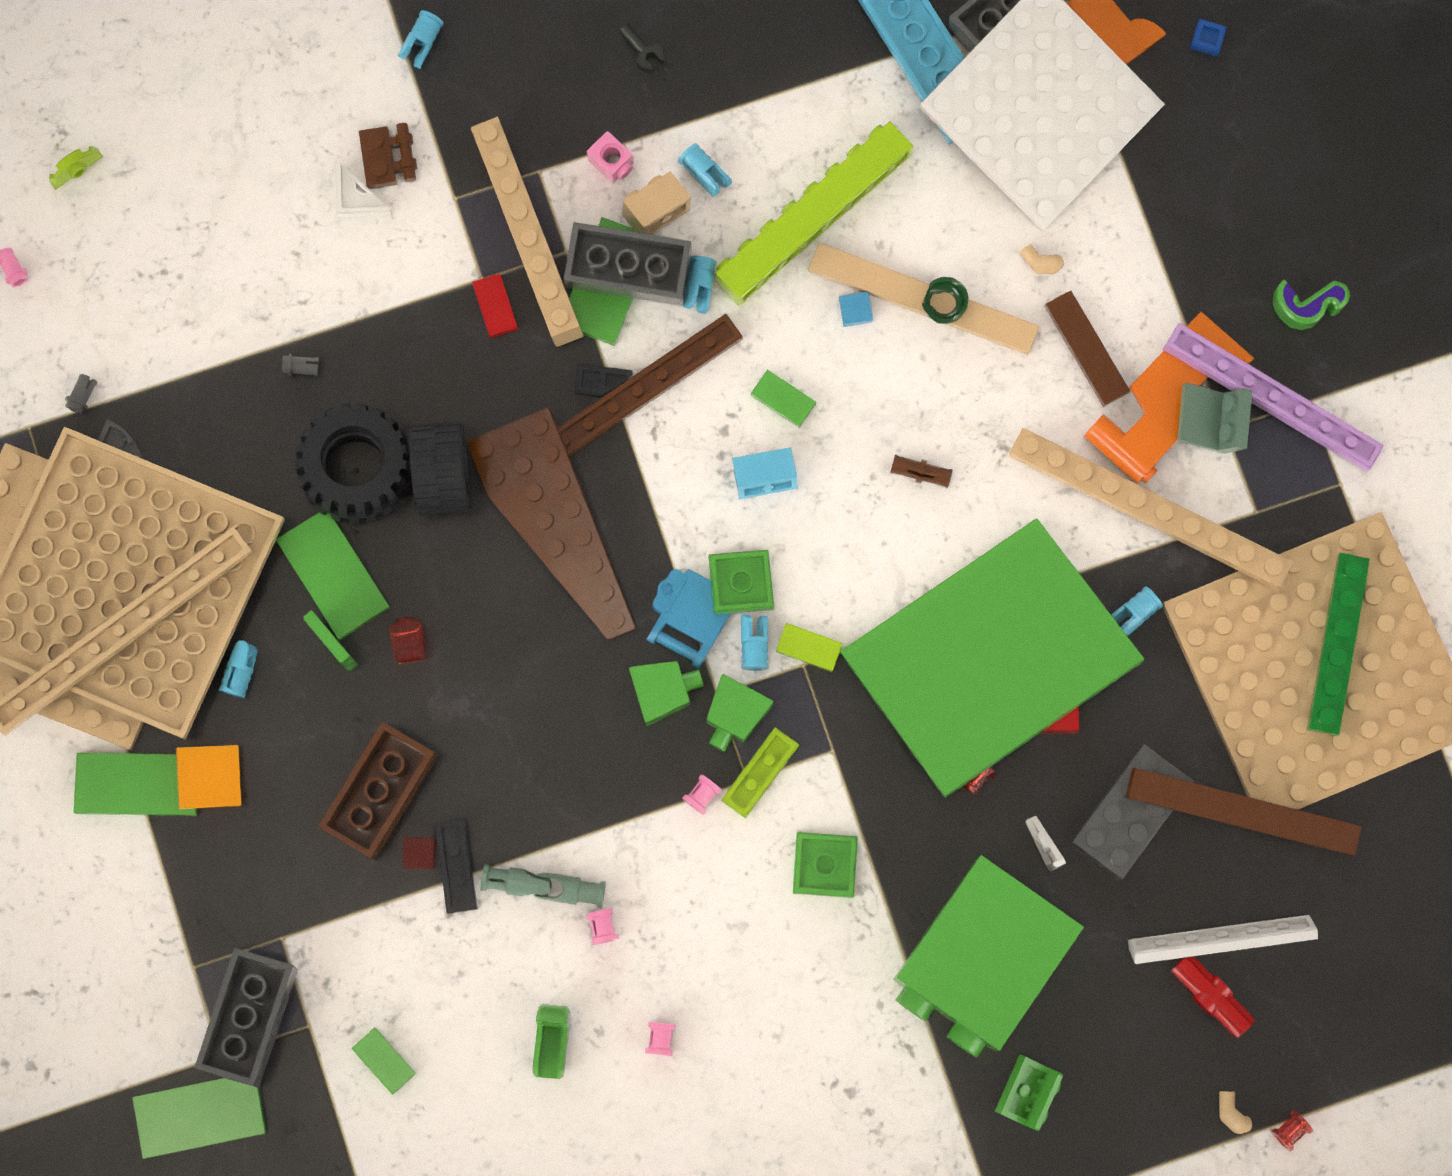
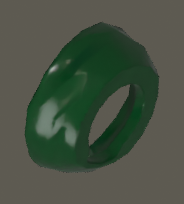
M953 277L934 279L929 285L922 307L928 317L938 324L956 322L967 310L969 299L967 289ZM946 292L951 294L956 301L954 310L948 314L937 312L930 305V299L934 293Z

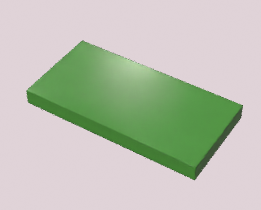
M601 217L598 225L635 232L631 227ZM573 289L569 300L583 335L615 346L633 298Z
M319 512L276 539L339 640L390 609V606L335 520H332L331 514L323 515Z
M77 753L74 814L197 816V809H179L176 754Z
M226 1078L133 1097L143 1159L267 1133L259 1088Z

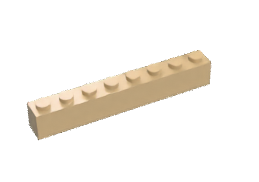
M495 117L472 126V133L555 346L558 347L584 337L499 118Z

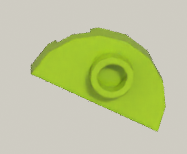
M89 146V150L85 152L77 149L69 153L56 164L58 170L55 174L50 173L49 182L56 190L70 179L79 178L86 172L87 167L103 157L100 151L94 146Z

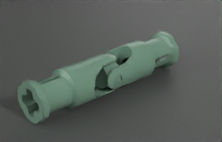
M484 864L480 890L486 891L487 888L505 891L507 895L514 896L534 894L535 897L543 900L575 905L578 902L595 904L597 908H602L606 881H601L600 883L581 881L580 877L553 873H539L536 876L525 869L510 867L509 870L491 868L490 864ZM551 879H556L562 884V894L549 896V890L552 887Z

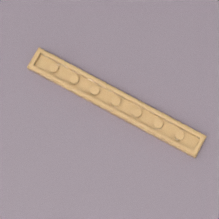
M818 243L808 268L809 272L858 291L868 292L871 296L928 317L922 307V303L930 284L826 244ZM934 293L930 299V305L937 312L948 314L956 307V301L949 293ZM968 299V307L963 316L956 322L947 324L1025 355L1029 354L1039 328L1038 325Z

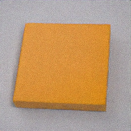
M238 745L176 748L179 809L241 806Z

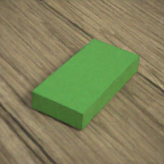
M768 369L751 392L753 398L798 428L801 427L816 405V401Z
M375 1027L351 1048L392 1095L416 1074Z

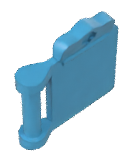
M673 569L668 577L658 585L657 596L653 601L652 608L661 615L646 640L652 644L658 642L692 661L691 665L700 669L730 614L714 615L711 581L690 569L685 573ZM665 625L701 643L702 646L699 652L662 632Z

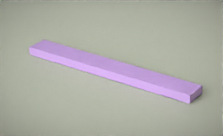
M1178 323L1163 348L1167 353L1231 391L1242 388L1251 390L1252 404L1366 472L1372 468L1384 446L1181 323Z

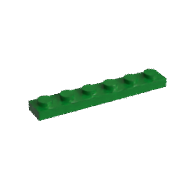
M1345 553L1337 555L1307 726L1308 731L1332 736L1340 734L1369 558Z

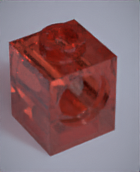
M403 617L396 619V624L389 625L394 659L398 665L428 659L423 628L419 620H414L413 617Z

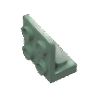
M1191 383L1183 384L1178 441L1222 454L1247 449L1252 391L1242 388L1222 393Z

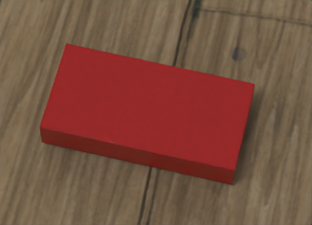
M501 274L473 281L472 284L490 339L517 331L518 327Z

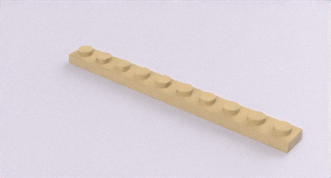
M1022 428L1009 453V457L1276 590L1280 589L1293 561L1025 428Z
M233 526L2 697L0 699V732L2 735L6 736L252 554L253 551Z

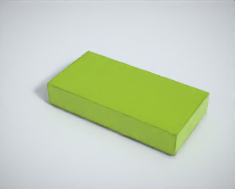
M786 623L776 652L833 672L843 643Z

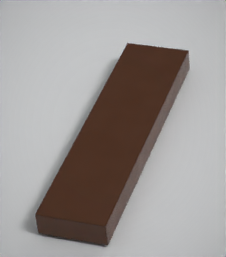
M1070 290L1046 303L1044 307L1102 406L1105 407L1129 394L1130 389L1073 292Z

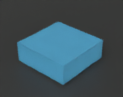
M868 292L839 296L843 327L873 322Z

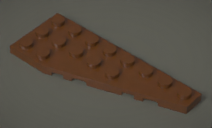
M547 407L467 441L490 500L608 640H612L636 630L637 626L551 409Z

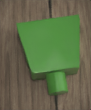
M678 661L629 668L646 726L652 725L688 707L690 701L687 692L704 687L699 669L681 674Z
M722 674L706 719L707 724L716 728L709 744L725 752L732 737L744 743L770 711L774 701Z

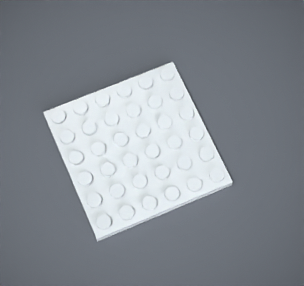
M1020 0L923 100L919 107L1043 231L1165 104L1063 0Z

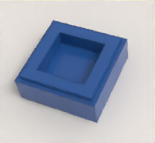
M1199 19L1190 49L1218 57L1227 27Z

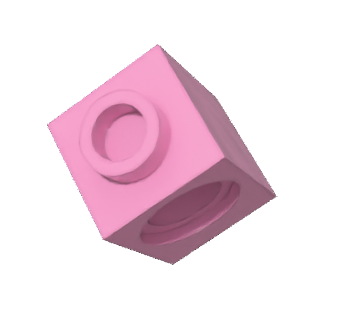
M608 131L587 150L588 161L612 183L618 178L624 179L633 169V154ZM609 155L620 157V160L615 164H609L605 161Z

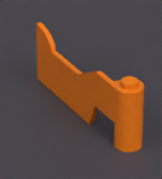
M1071 0L1067 3L1126 65L1166 35L1163 29L1149 20L1134 19L1130 21L1113 0Z
M1202 312L1187 326V328L1247 364L1253 361L1254 358ZM1163 351L1129 387L1144 412V415L1125 434L1103 414L1087 431L1084 437L1136 484L1141 480L1146 484L1158 471L1154 467L1156 463L1177 441L1183 384L1191 383L1201 386L1208 377L1166 351Z

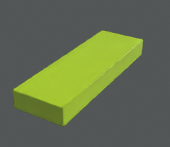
M775 727L721 801L746 819L797 750L799 744Z

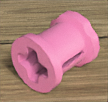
M701 774L697 785L689 795H684L682 799L704 815L706 813V806L716 794L721 793L722 789Z
M604 909L586 914L587 920H590L593 933L592 945L619 939L618 934L614 933L611 919L612 909Z
M649 1022L648 1027L651 1028L649 1047L645 1049V1053L672 1056L673 1051L670 1050L671 1036L676 1025Z

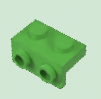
M1019 1055L995 1112L1039 1131L1048 1117V1110L1054 1096L1060 1090L1063 1074L1026 1056Z

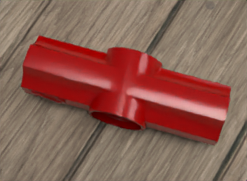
M1195 956L1183 957L1170 970L1193 994L1192 998L1207 1014L1214 1016L1235 1038L1241 1036L1254 1023L1255 1019L1233 997L1231 989L1216 975L1212 976Z

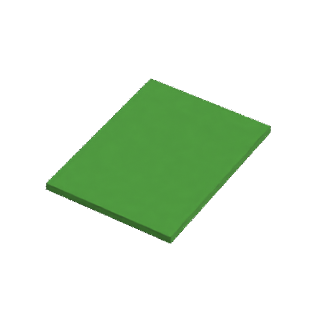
M1037 518L840 651L842 657L944 798L1144 662L1143 656Z

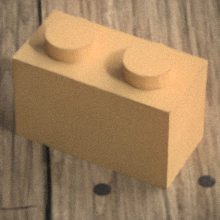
M670 171L663 176L658 175L654 177L640 191L634 190L624 198L622 216L635 232L653 235L690 211L692 197Z

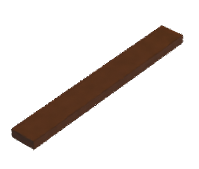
M724 314L560 425L558 429L569 457L743 340V336L728 315Z
M1132 768L1125 796L1128 799L1352 856L1356 854L1362 828L1359 825L1137 768Z

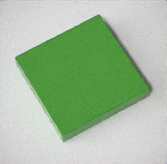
M768 550L708 555L714 615L774 610Z
M312 610L303 616L304 621L347 671H351L358 665Z
M797 832L793 894L854 898L858 836Z

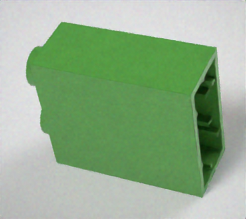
M980 855L893 980L904 987L895 1001L925 1022L934 1009L955 1024L946 1037L976 1058L985 1045L993 1051H1000L1084 927Z

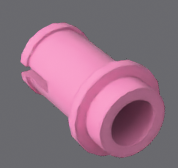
M12 248L0 250V266L6 275V283L11 284L12 287L23 285L28 280L27 270L21 267Z

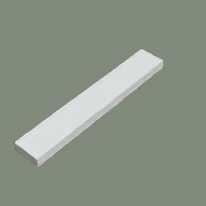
M1310 915L1135 938L1128 940L1134 963L1140 964L1318 939V930Z

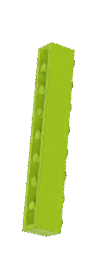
M891 121L884 126L881 124L876 126L869 133V139L863 145L858 143L849 150L846 155L847 159L841 164L836 162L825 172L826 177L819 183L816 181L812 182L804 190V196L797 202L795 200L789 202L782 209V215L777 220L770 219L760 229L761 234L754 240L749 238L744 241L738 248L739 253L732 259L727 257L716 267L715 281L738 306L744 303L912 156L913 144Z

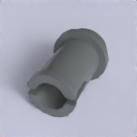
M289 353V356H283L282 373L288 374V377H291L292 374L319 375V357L293 356V353Z
M79 374L71 395L65 398L67 402L65 407L75 413L82 414L83 410L88 408L86 403L97 381L95 379L90 381L89 376Z

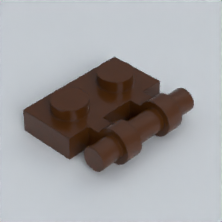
M407 123L397 124V135L393 137L389 136L387 126L358 131L366 185L369 189L397 185L395 174L404 173L405 182L416 180L415 170L417 169V161L413 158L411 145L414 143L413 135L409 133ZM400 148L401 160L393 162L392 149Z

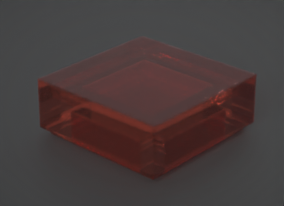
M403 838L402 868L434 870L435 839Z

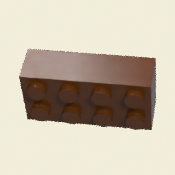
M382 722L318 828L375 861L436 761L437 754Z

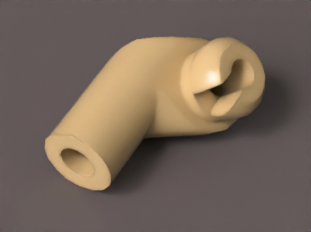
M1031 244L1020 251V255L1037 274H1055L1064 266V260L1060 255H1039Z
M1219 1091V1116L1221 1121L1234 1133L1243 1134L1249 1132L1252 1128V1120L1235 1108V1092Z

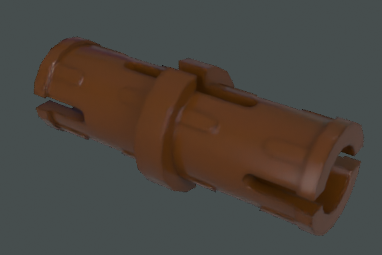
M895 454L890 473L914 478L917 483L925 481L948 488L953 469L927 464V460L921 459V462Z

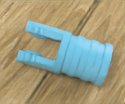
M424 10L420 11L419 18L415 22L416 24L413 26L412 31L409 32L397 55L404 60L410 53L413 43L421 46L422 48L415 57L413 65L418 69L421 68L433 46L432 43L435 41L436 35L444 25V22L439 17Z
M697 143L687 148L678 159V162L689 171L690 175L712 197L720 193L718 184L723 188H727L732 184L731 178L715 161L711 160V157Z
M705 256L690 257L683 307L690 309L697 302L696 311L702 314L707 313L716 260Z
M1145 586L1142 591L1138 592L1127 603H1124L1111 616L1117 623L1122 622L1128 616L1130 617L1121 626V629L1128 636L1141 626L1144 621L1149 619L1151 615L1155 614L1157 610H1160L1163 605L1155 593Z
M746 614L741 616L742 670L761 671L769 668L767 663V616L758 617L757 636L752 635L751 616Z
M244 640L237 641L227 662L218 691L235 697L245 698L258 653L256 646L249 645Z

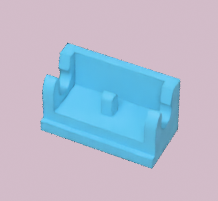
M791 447L732 458L739 499L798 489Z

